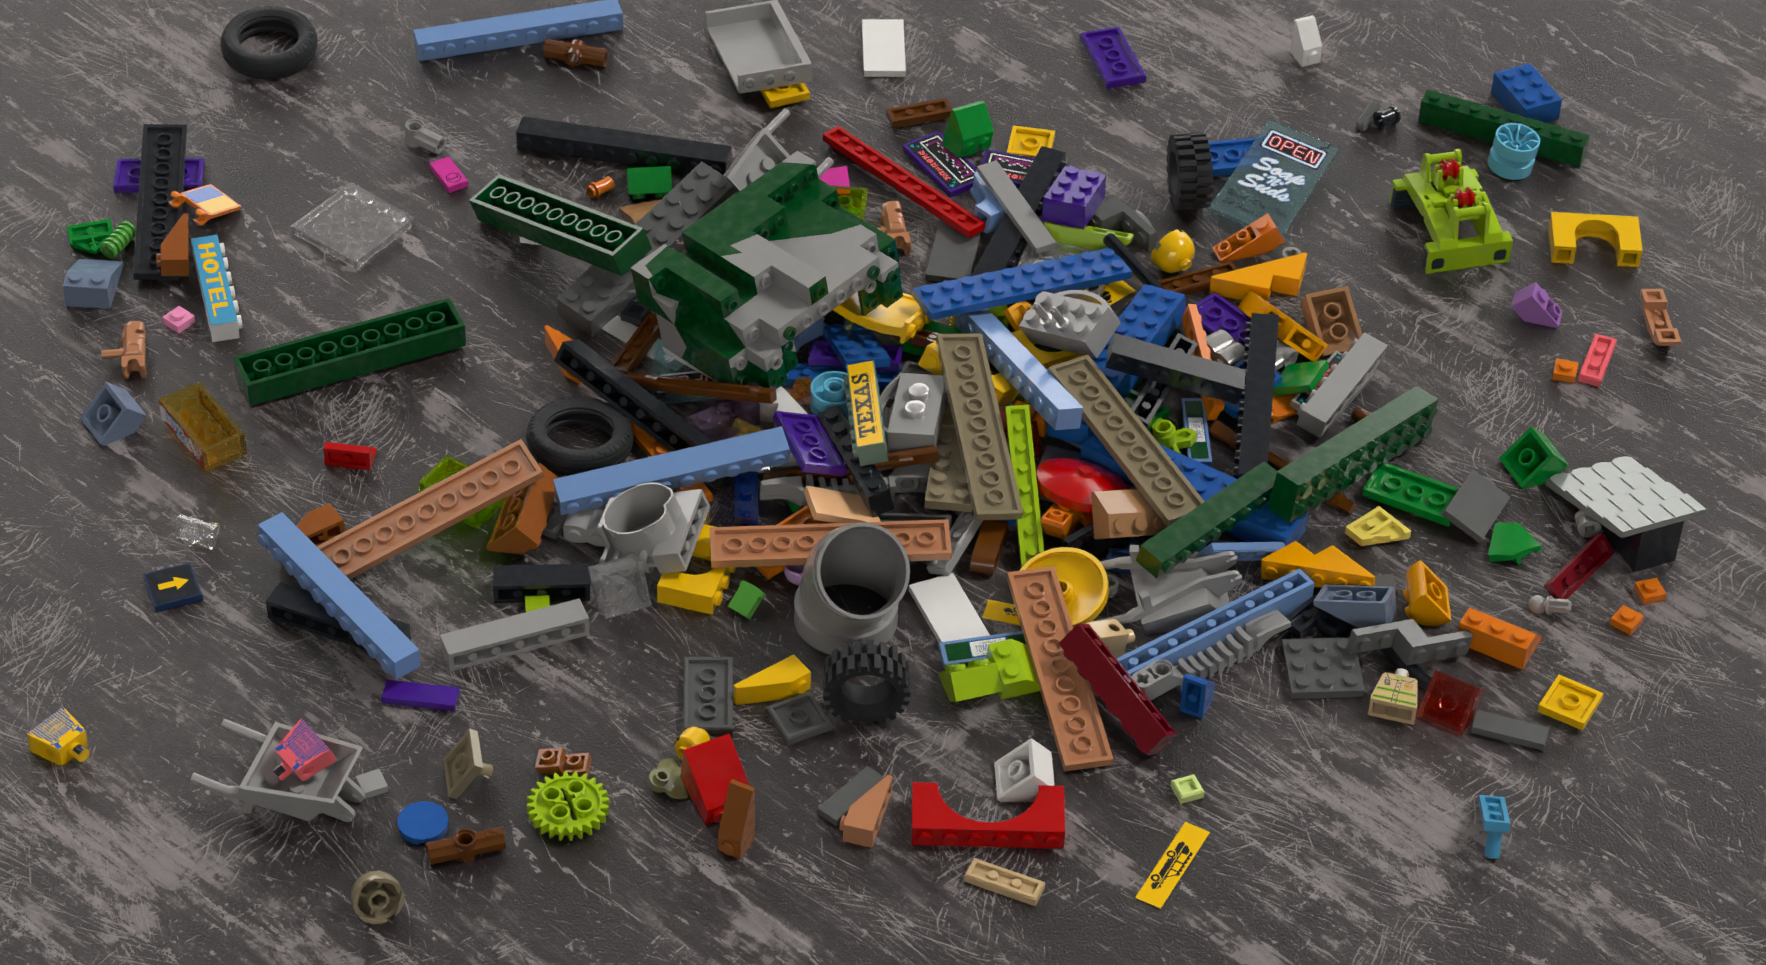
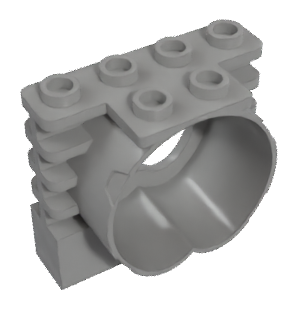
M651 482L636 485L623 491L616 497H610L597 526L598 534L606 544L603 555L600 558V566L605 571L607 577H614L616 571L619 572L620 576H626L628 570H631L634 575L639 574L641 569H644L646 573H652L654 567H657L660 574L686 571L710 509L703 490L680 491L674 495L670 487L661 483Z

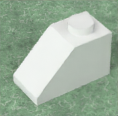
M1312 15L1295 19L1291 54L1301 67L1320 63L1322 43L1315 17Z

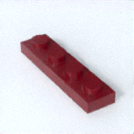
M1604 534L1596 535L1544 585L1550 596H1553L1554 599H1568L1614 554Z

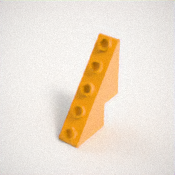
M1307 253L1211 276L1209 294L1216 292L1221 297L1243 300L1249 290H1252L1267 302L1269 301L1271 291L1298 296L1306 268Z
M1249 290L1238 306V309L1250 318L1252 313L1279 315L1278 338L1311 361H1317L1328 346L1327 343L1252 290Z
M1294 541L1261 559V578L1275 581L1300 568L1314 582V587L1322 588L1324 584L1375 586L1374 575L1333 545L1314 555L1300 543Z

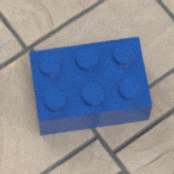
M1531 63L1494 73L1491 93L1507 112L1519 114L1520 116L1544 123L1559 119L1562 99Z

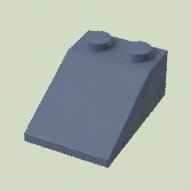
M79 259L67 271L63 283L65 305L110 309L124 266L123 261Z
M1324 584L1313 601L1314 606L1358 628L1391 623L1396 615L1394 586Z

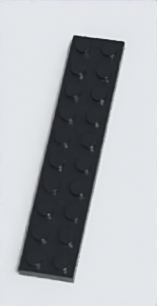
M143 124L133 268L134 280H179V276H162L161 267H157L156 254H161L162 242L183 215V204L174 208L169 204V201L174 199L171 196L173 191L184 192L187 125Z

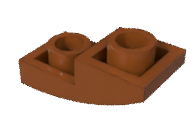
M563 748L539 749L535 770L554 776V773H557L559 777H563L564 771H567L568 776H572L577 771L578 777L586 773L588 778L592 758L590 753L565 754Z

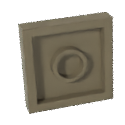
M470 728L443 759L448 797L454 799L459 798L476 776L488 780L493 773V765L482 762L478 731Z

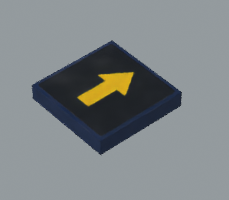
M190 562L143 574L155 612L203 600L202 592Z

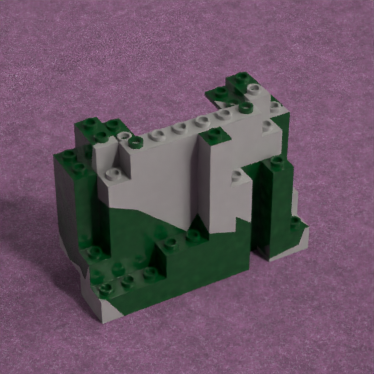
M799 151L793 153L682 231L685 250L678 253L664 244L631 267L638 302L656 313L664 348L717 382L748 385L753 381L763 388L778 389L788 381L786 373L798 365L793 338L853 294L858 292L861 314L863 316H866L879 305L888 308L903 297L896 240L840 207L837 189L820 180L816 161Z

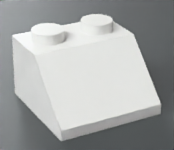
M1032 738L994 762L997 800L1000 802H1034L1038 794L1039 785L1055 786L1051 751Z

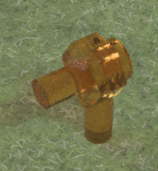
M806 376L803 378L798 377L793 385L795 391L790 396L797 402L798 399L810 395L813 380Z

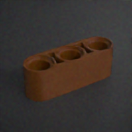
M983 520L971 557L970 571L994 576L1006 540L1008 522Z

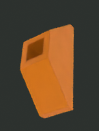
M1054 502L1041 518L1044 534L1060 539L1068 537L1074 532L1081 511L1072 510Z

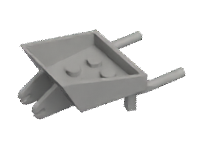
M783 109L766 127L758 131L724 173L723 177L735 189L729 198L790 156L771 135L790 116L789 110ZM828 157L817 168L819 178L834 164L832 158Z
M1130 545V556L1105 560L1100 563L1105 570L1113 568L1130 569L1138 606L1126 614L1096 621L1116 619L1122 625L1141 619L1145 635L1171 632L1230 603L1227 592L1241 583L1242 575L1239 574V571L1235 570L1224 571L1236 564L1237 555L1235 556V553L1232 551H1226L1199 557L1197 554L1199 552H1194L1186 562H1180L1170 573H1164L1156 579L1136 562L1140 550L1139 545Z
M227 719L223 720L221 724L222 729L255 741L260 747L240 786H227L197 773H193L190 782L227 797L245 801L243 813H252L255 804L309 821L319 813H324L339 820L351 822L355 817V811L340 797L355 803H360L365 798L364 790L348 777L363 747L317 734V736L329 747L338 760L306 781H301L292 772L281 782L272 771L283 761L275 751V748L293 727L276 721L268 736Z

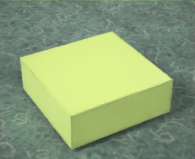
M1194 774L1171 780V788L1180 804L1204 798V790Z

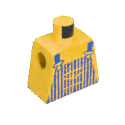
M63 707L27 733L30 751L55 764L65 765L72 758L83 762L89 756L86 731Z

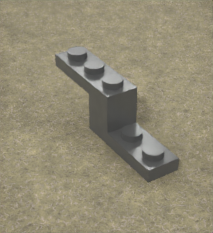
M1117 196L1102 202L1087 224L1091 227L1113 231L1123 228L1126 233L1134 234L1133 238L1147 251L1154 249L1156 245L1157 231Z
M1414 619L1352 629L1346 649L1350 654L1392 647L1407 666L1467 655L1473 635L1467 630L1427 637Z

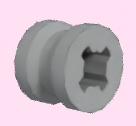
M1582 510L1575 514L1579 535L1589 538L1599 534L1602 527L1598 521Z

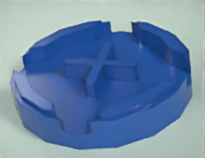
M427 801L415 802L406 806L399 813L397 820L401 837L415 845L442 839L447 833L449 823L447 812L442 806Z

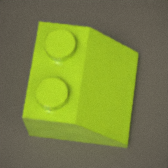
M1014 639L988 644L985 659H988L989 662H997L1003 690L998 692L1001 700L1040 691L1026 644Z

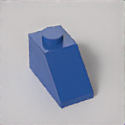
M1185 674L1182 684L1180 711L1203 719L1213 701L1215 682L1195 675Z

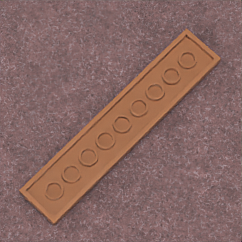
M522 439L317 547L350 580L543 478V471Z
M948 519L857 522L876 524L893 533L903 545L909 561L952 560ZM853 523L710 527L711 568L805 565L811 550L822 537L836 528Z
M1055 567L1008 572L1007 581L1064 772L1113 765L1112 752L1091 684L1078 674L1077 666L1063 655V649L1058 644L1073 629Z

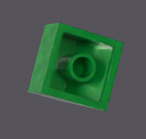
M983 100L951 109L942 145L958 158L985 151L991 146L994 129Z
M671 166L627 168L628 196H633V200L646 199V195H655V199H662L672 190Z
M1532 426L1499 457L1500 461L1523 489L1546 483V479L1561 473L1569 465L1547 436Z

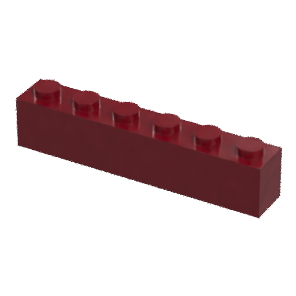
M1078 623L1058 643L1063 649V655L1077 666L1078 674L1083 679L1088 680L1092 685L1093 693L1104 700L1109 713L1120 720L1122 729L1137 742L1136 746L1142 753L1158 754L1178 735L1089 624Z

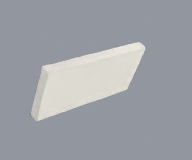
M862 19L864 77H906L903 19Z
M953 573L909 585V592L938 642L990 635Z

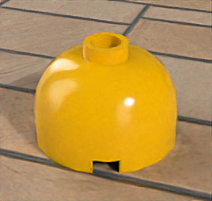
M1174 230L1168 233L1159 241L1161 246L1158 250L1155 248L1152 250L1151 261L1159 269L1167 273L1187 270L1192 265L1195 254L1193 241L1183 230L1182 232Z

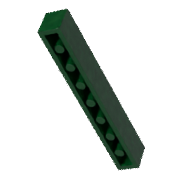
M1427 90L1421 100L1418 118L1420 122L1489 142L1494 141L1496 131L1501 125L1518 123L1530 127L1539 135L1538 156L1581 167L1586 157L1590 135L1442 94L1438 91Z
M1265 461L1143 543L1138 552L1136 562L1156 579L1164 573H1170L1177 564L1186 562L1194 552L1202 551L1210 541L1215 542L1226 530L1231 531L1239 521H1245L1252 512L1257 509L1261 510L1270 501L1277 471Z

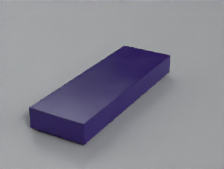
M386 680L381 699L384 704L455 711L460 688Z

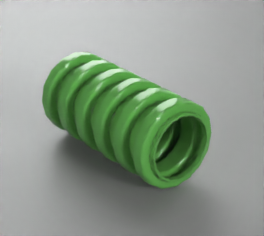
M123 221L101 243V252L110 259L116 258L125 246L136 237L135 226L130 222Z

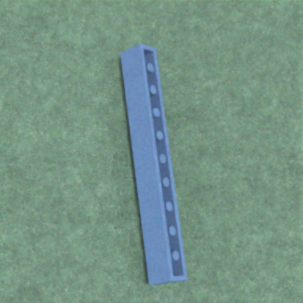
M603 0L413 30L414 47L419 61L540 43L545 42L546 39L559 40L623 30V13L618 0Z
M988 309L955 316V326L963 334L982 333L987 359L1054 430L1080 428L1083 406Z
M781 426L553 479L554 493L561 515L575 514L581 510L597 509L607 505L610 497H616L623 491L643 483L657 482L675 489L690 487L705 481L712 482L722 477H734L748 471H759L769 466H780L789 462L790 449Z
M283 512L258 524L259 535L257 538L259 544L263 548H267L274 560L280 562L285 567L287 573L293 575L298 580L300 586L303 589H307L312 594L313 599L325 607L329 616H334L339 621L342 629L347 630L353 636L355 642L358 645L361 644L367 650L368 655L380 663L386 673H390L397 680L421 667L419 649Z
M1299 568L1118 657L1117 660L1131 677L1135 672L1157 660H1167L1173 666L1177 665V660L1183 658L1187 663V657L1190 655L1196 660V654L1202 651L1206 656V648L1210 646L1215 651L1216 642L1220 640L1225 646V636L1231 634L1234 638L1235 628L1239 625L1244 630V624L1275 610H1278L1284 616L1290 614L1313 596L1314 582Z

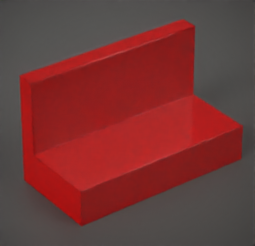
M325 442L323 447L325 465L371 470L377 448Z

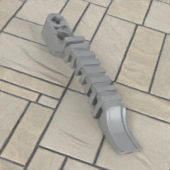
M930 463L894 468V471L888 477H883L890 489L893 502L895 493L926 492ZM806 474L805 487L806 485L815 487L812 474ZM801 476L761 481L760 500L784 499L798 506L808 505L804 495L805 488H803ZM818 478V488L860 495L854 480L853 485H849L848 479H842V485L838 486L837 479L830 478V486H826L825 478Z
M1278 610L1266 613L1244 624V630L1240 625L1237 626L1234 638L1231 634L1225 636V646L1220 640L1216 642L1215 651L1211 646L1206 648V656L1200 651L1196 654V660L1190 655L1187 657V663L1183 658H1180L1175 666L1167 660H1157L1135 672L1132 678L1150 701L1174 687L1182 692L1185 674L1195 675L1204 679L1206 677L1211 678L1215 672L1221 673L1225 667L1229 669L1233 666V663L1242 662L1244 657L1247 659L1252 657V654L1256 651L1258 652L1268 639L1291 627V622Z

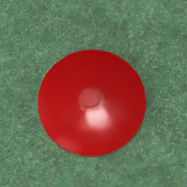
M1054 458L1042 462L1036 470L1038 490L1049 500L1076 511L1092 513L1091 492L1128 490L1124 480L1115 472L1087 460Z

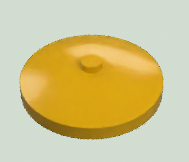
M1071 547L1049 549L1031 558L1020 569L1021 571L1055 567L1073 628L1078 623L1085 624L1093 621L1103 610L1108 600L1109 581L1106 571L1096 557L1084 550Z

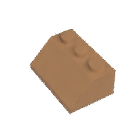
M1138 489L1091 492L1094 539L1153 536L1167 528Z

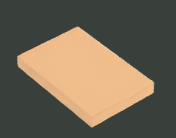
M807 485L805 487L804 495L814 520L830 523L881 522L879 516H871L861 495Z

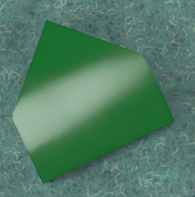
M110 218L66 226L70 246L93 254L101 251V243L113 232Z
M1495 523L1488 556L1490 562L1515 559L1516 564L1519 565L1523 557L1532 551L1537 553L1542 547L1519 523Z

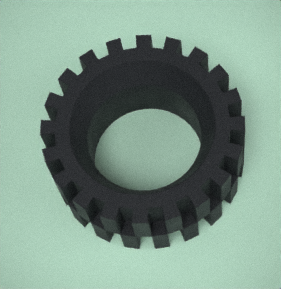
M1203 132L1171 134L1167 145L1166 172H1168L1167 184H1169L1168 191L1172 207L1175 210L1209 208L1211 205L1210 201H1212L1211 193H1213V165H1211L1212 155L1206 134Z
M860 640L854 641V646H849L848 643L841 645V651L834 649L831 652L832 657L827 656L825 665H823V701H825L827 710L831 709V714L834 717L840 715V720L845 723L850 719L852 720V725L859 726L860 722H866V726H872L873 721H878L879 725L884 724L885 718L888 717L892 721L897 718V712L902 714L905 711V706H908L910 702V672L908 660L905 661V655L902 652L898 654V648L892 645L888 649L887 643L880 641L879 645H875L874 640H867V644H861ZM865 675L885 679L883 682L873 686H859L847 681L851 678Z

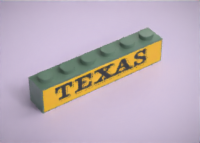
M874 360L846 365L847 374L843 376L846 387L845 392L854 458L859 457L860 466L887 462V446Z

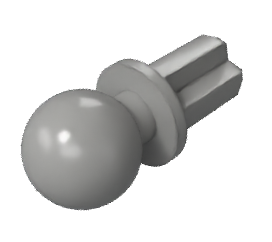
M1535 595L1528 601V608L1533 613H1543L1546 611L1547 615H1552L1553 612H1571L1572 603L1568 599H1554L1553 596H1548L1545 599L1543 596Z

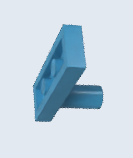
M1479 795L1478 806L1483 830L1487 831L1485 856L1494 859L1499 858L1502 833H1509L1510 830L1505 797Z

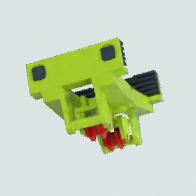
M1460 149L1433 155L1425 153L1423 154L1419 172L1405 174L1403 179L1393 180L1390 203L1393 209L1410 208L1416 205L1420 214L1424 216L1425 225L1433 242L1425 243L1426 249H1424L1422 266L1426 274L1505 263L1510 260L1513 239L1509 231H1502L1485 191H1482L1483 188L1477 181L1479 175L1476 170L1469 169L1468 166H1461L1462 154ZM1440 162L1439 165L1434 166L1432 174L1430 175L1431 164ZM1471 220L1478 236L1458 239L1459 221Z

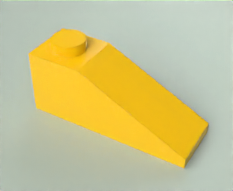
M793 654L733 685V702L736 705L786 700L799 694H804L807 690L811 689V671Z

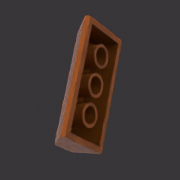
M541 463L538 465L543 471V478L505 497L487 545L489 551L523 555L531 549L535 550L540 545L541 534L547 526L546 520L553 510L552 503L556 498L553 479L558 478Z

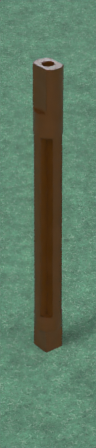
M633 372L626 374V376L646 390L772 404L777 400L776 389Z
M1215 420L1209 429V434L1234 449L1240 450V447H1236L1237 433L1239 432ZM1269 451L1268 465L1276 471L1290 464V462ZM1341 492L1335 494L1331 499L1324 501L1352 515L1357 507L1355 502L1346 498V495Z
M937 445L887 453V462L874 465L880 471L940 461ZM801 468L763 474L764 480L801 476L802 483H806V474H812L813 481H818L819 477H824L825 480L844 477L840 475L802 472ZM848 469L845 473V476H850Z

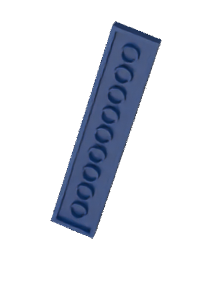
M1103 248L1102 250L1084 252L1078 255L1064 256L1039 263L1025 264L995 272H986L956 280L912 288V297L928 318L935 320L1036 299V296L1042 291L1055 294L1131 279L1132 270L1121 257L1114 253V250Z

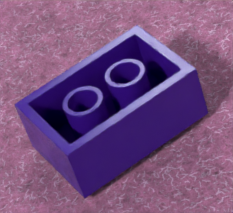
M1065 166L1044 196L1042 220L1084 229L1105 198L1106 175L1096 171L1081 170L1074 166Z

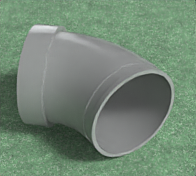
M853 523L830 531L818 541L805 562L801 584L796 591L794 599L795 627L800 637L808 645L818 651L831 655L834 649L841 651V645L848 643L849 646H854V641L860 640L861 644H867V640H874V644L879 645L880 641L887 643L891 639L897 628L898 603L906 592L910 577L909 559L898 538L879 525ZM841 584L862 586L881 595L887 603L874 613L855 615L836 606L828 597L824 588Z

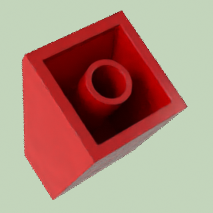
M730 734L683 750L680 778L705 825L712 822H720L731 780L749 785Z

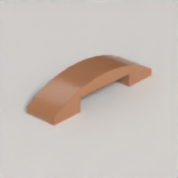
M1641 289L1644 319L1653 342L1658 346L1681 345L1682 341L1678 330L1672 327L1666 310L1667 299L1663 289Z

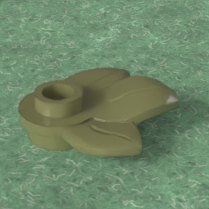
M675 758L661 760L657 765V769L652 770L648 776L650 788L655 792H665L674 799L688 798L687 790L680 778L681 767H679L678 760Z

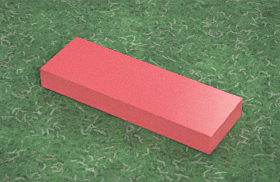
M1595 334L1580 371L1578 382L1600 387L1617 339Z

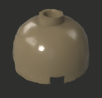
M370 871L363 874L354 883L351 890V903L355 913L362 921L370 924H383L388 921L385 918L393 915L396 916L400 912L404 904V893L399 882L390 873Z

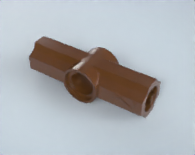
M546 39L543 56L564 60L566 64L572 67H578L581 64L606 67L608 50L587 46L578 39L572 40L570 43Z
M502 827L474 832L471 829H461L455 833L454 837L425 843L428 861L431 865L455 859L463 863H469L474 861L478 854L506 849Z

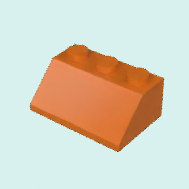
M1469 608L1459 622L1458 632L1468 630L1473 635L1470 649L1522 670L1542 640L1541 635L1473 608Z

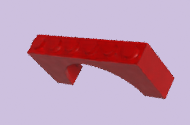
M912 782L911 845L1064 849V786L1039 785L1035 801L1019 816L1000 822H980L963 817L948 807L939 793L938 783Z

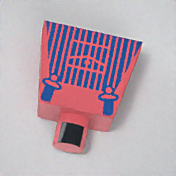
M300 719L276 746L275 751L283 761L272 771L281 782L292 772L301 781H306L338 759L305 721Z

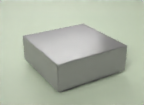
M380 769L356 776L357 785L365 792L364 799L388 792V785Z

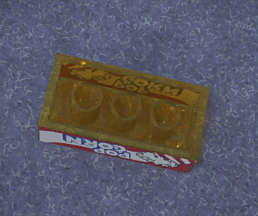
M200 381L159 398L161 419L205 472L247 455L244 432Z

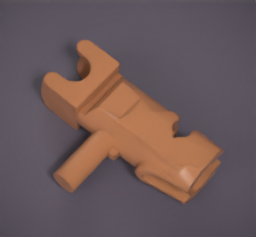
M888 201L882 205L880 222L883 226L877 229L894 238L897 248L902 249L905 255H909L911 240L909 232L906 230L904 216L901 213L900 202Z
M130 321L124 325L121 336L123 347H120V349L101 350L102 359L121 358L124 379H129V375L133 371H138L141 378H146L145 325L141 321Z

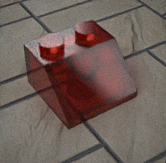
M1435 670L1417 716L1463 734L1476 715L1486 689L1445 672Z

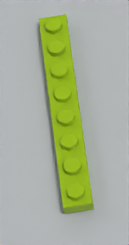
M1029 405L1005 407L1009 453L1023 510L1022 519H1016L1021 568L1031 558L1044 552Z

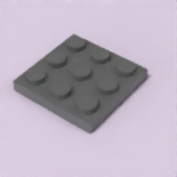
M1349 637L1282 639L1281 648L1291 699L1364 697L1365 690L1357 653L1350 654L1346 649Z

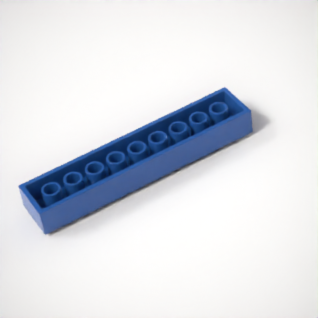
M1144 284L1119 317L1120 325L1114 333L1164 346L1181 323V317L1186 309L1185 294ZM1111 337L1098 358H1090L1121 397L1125 399L1140 377L1105 368L1107 350L1112 340ZM1083 418L1081 419L1080 428L1054 430L1046 421L1047 436L1082 445L1093 433Z
M1092 433L1081 445L1080 459L1108 468L1119 475L1126 484L1137 489L1097 436ZM1160 445L1204 501H1207L1237 480ZM1268 501L1261 510H1255L1247 520L1239 521L1231 531L1226 530L1225 532L1246 542H1284L1285 546L1294 541L1298 542L1306 532L1309 511L1301 518H1297L1289 523L1268 510Z

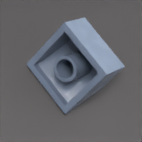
M105 382L80 419L97 441L105 446L134 434L147 415L125 388Z

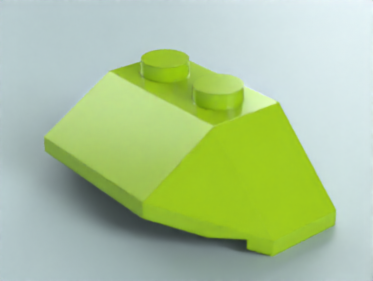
M1049 221L1044 223L1045 228L1056 241L1058 248L1062 253H1068L1067 256L1108 248L1104 244L1103 239L1109 233H1113L1124 246L1128 245L1134 237V234L1091 226L1081 229Z

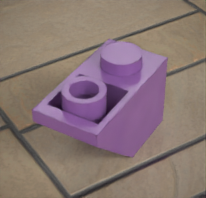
M1536 282L1514 293L1511 307L1523 321L1554 328L1559 326L1562 316L1561 308L1551 300L1547 292Z

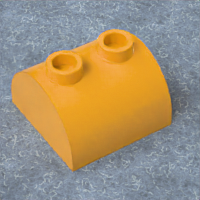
M1421 560L1416 562L1406 573L1407 588L1403 590V595L1409 602V606L1405 607L1408 618L1414 619V621L1421 625L1430 627L1441 626L1451 622L1447 586Z

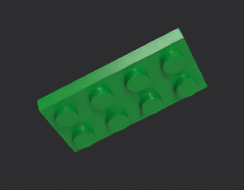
M1387 463L1375 469L1363 489L1362 496L1450 527L1452 522L1441 514L1459 488Z

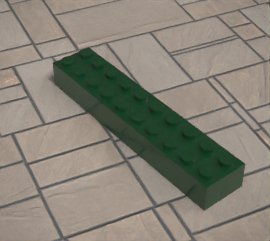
M501 174L497 175L469 200L479 221L620 276L627 273L632 266L644 258L652 249L642 227Z
M450 298L235 356L233 357L235 378L249 406L466 346L465 325Z
M1415 386L1283 467L1276 473L1268 510L1291 523L1295 519L1301 518L1311 509L1317 508L1322 502L1331 499L1338 492L1344 491L1349 485L1358 482L1368 473L1374 472L1382 464H1387L1389 460L1401 455L1403 451L1414 447L1422 439L1428 438L1432 432L1433 418L1437 414L1438 398Z

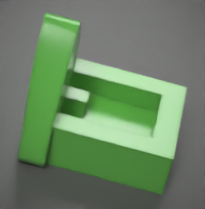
M741 581L740 587L728 607L751 619L766 594L756 586L746 581Z

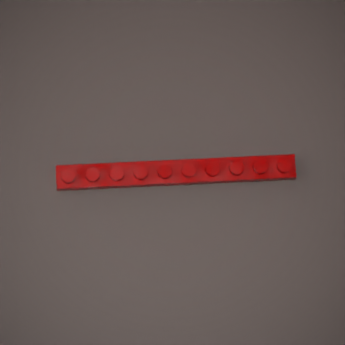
M840 126L823 133V141L966 237L970 238L985 230V222Z

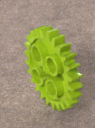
M564 771L563 777H559L557 773H554V779L552 780L544 777L545 784L537 782V789L531 788V796L527 797V814H529V821H533V827H540L541 834L549 831V838L554 837L556 834L559 835L560 841L564 836H568L569 840L572 841L574 835L583 839L584 832L592 835V828L599 830L600 823H605L606 816L609 815V798H607V790H603V784H596V778L587 780L586 773L578 777L577 771L572 776H568L567 771ZM570 811H572L573 819H575V821L572 820Z

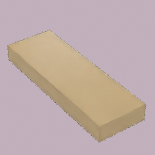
M976 858L973 859L964 875V882L1036 906L1045 889V882Z

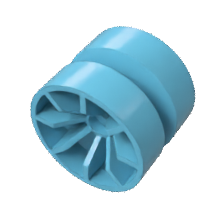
M1507 123L1501 125L1496 131L1489 154L1488 165L1495 174L1506 179L1520 180L1528 177L1531 174L1540 145L1539 135L1530 127L1522 124Z
M828 371L813 379L810 392L811 415H817L839 406L849 423L846 387L843 376L847 373Z

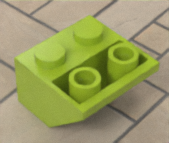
M988 659L968 661V666L959 663L944 666L945 671L938 672L940 681L951 702L1003 691L997 662H989Z

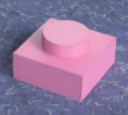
M180 306L163 316V324L177 333H181L195 323V316Z

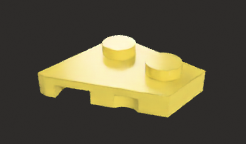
M1378 506L1347 525L1345 534L1360 546L1409 539L1411 530Z

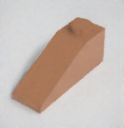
M887 775L850 806L847 816H842L840 830L843 831L844 842L873 847L892 794L893 776Z

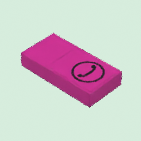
M449 156L429 163L430 170L448 193L468 187V180Z

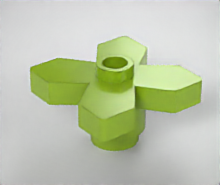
M1158 418L1151 426L1155 440L1160 445L1180 453L1179 449L1192 447L1198 439L1195 430L1186 427L1176 430L1169 420Z

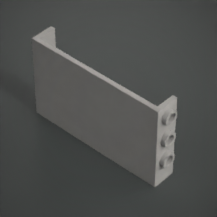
M778 0L705 12L706 30L739 94L812 81V63Z

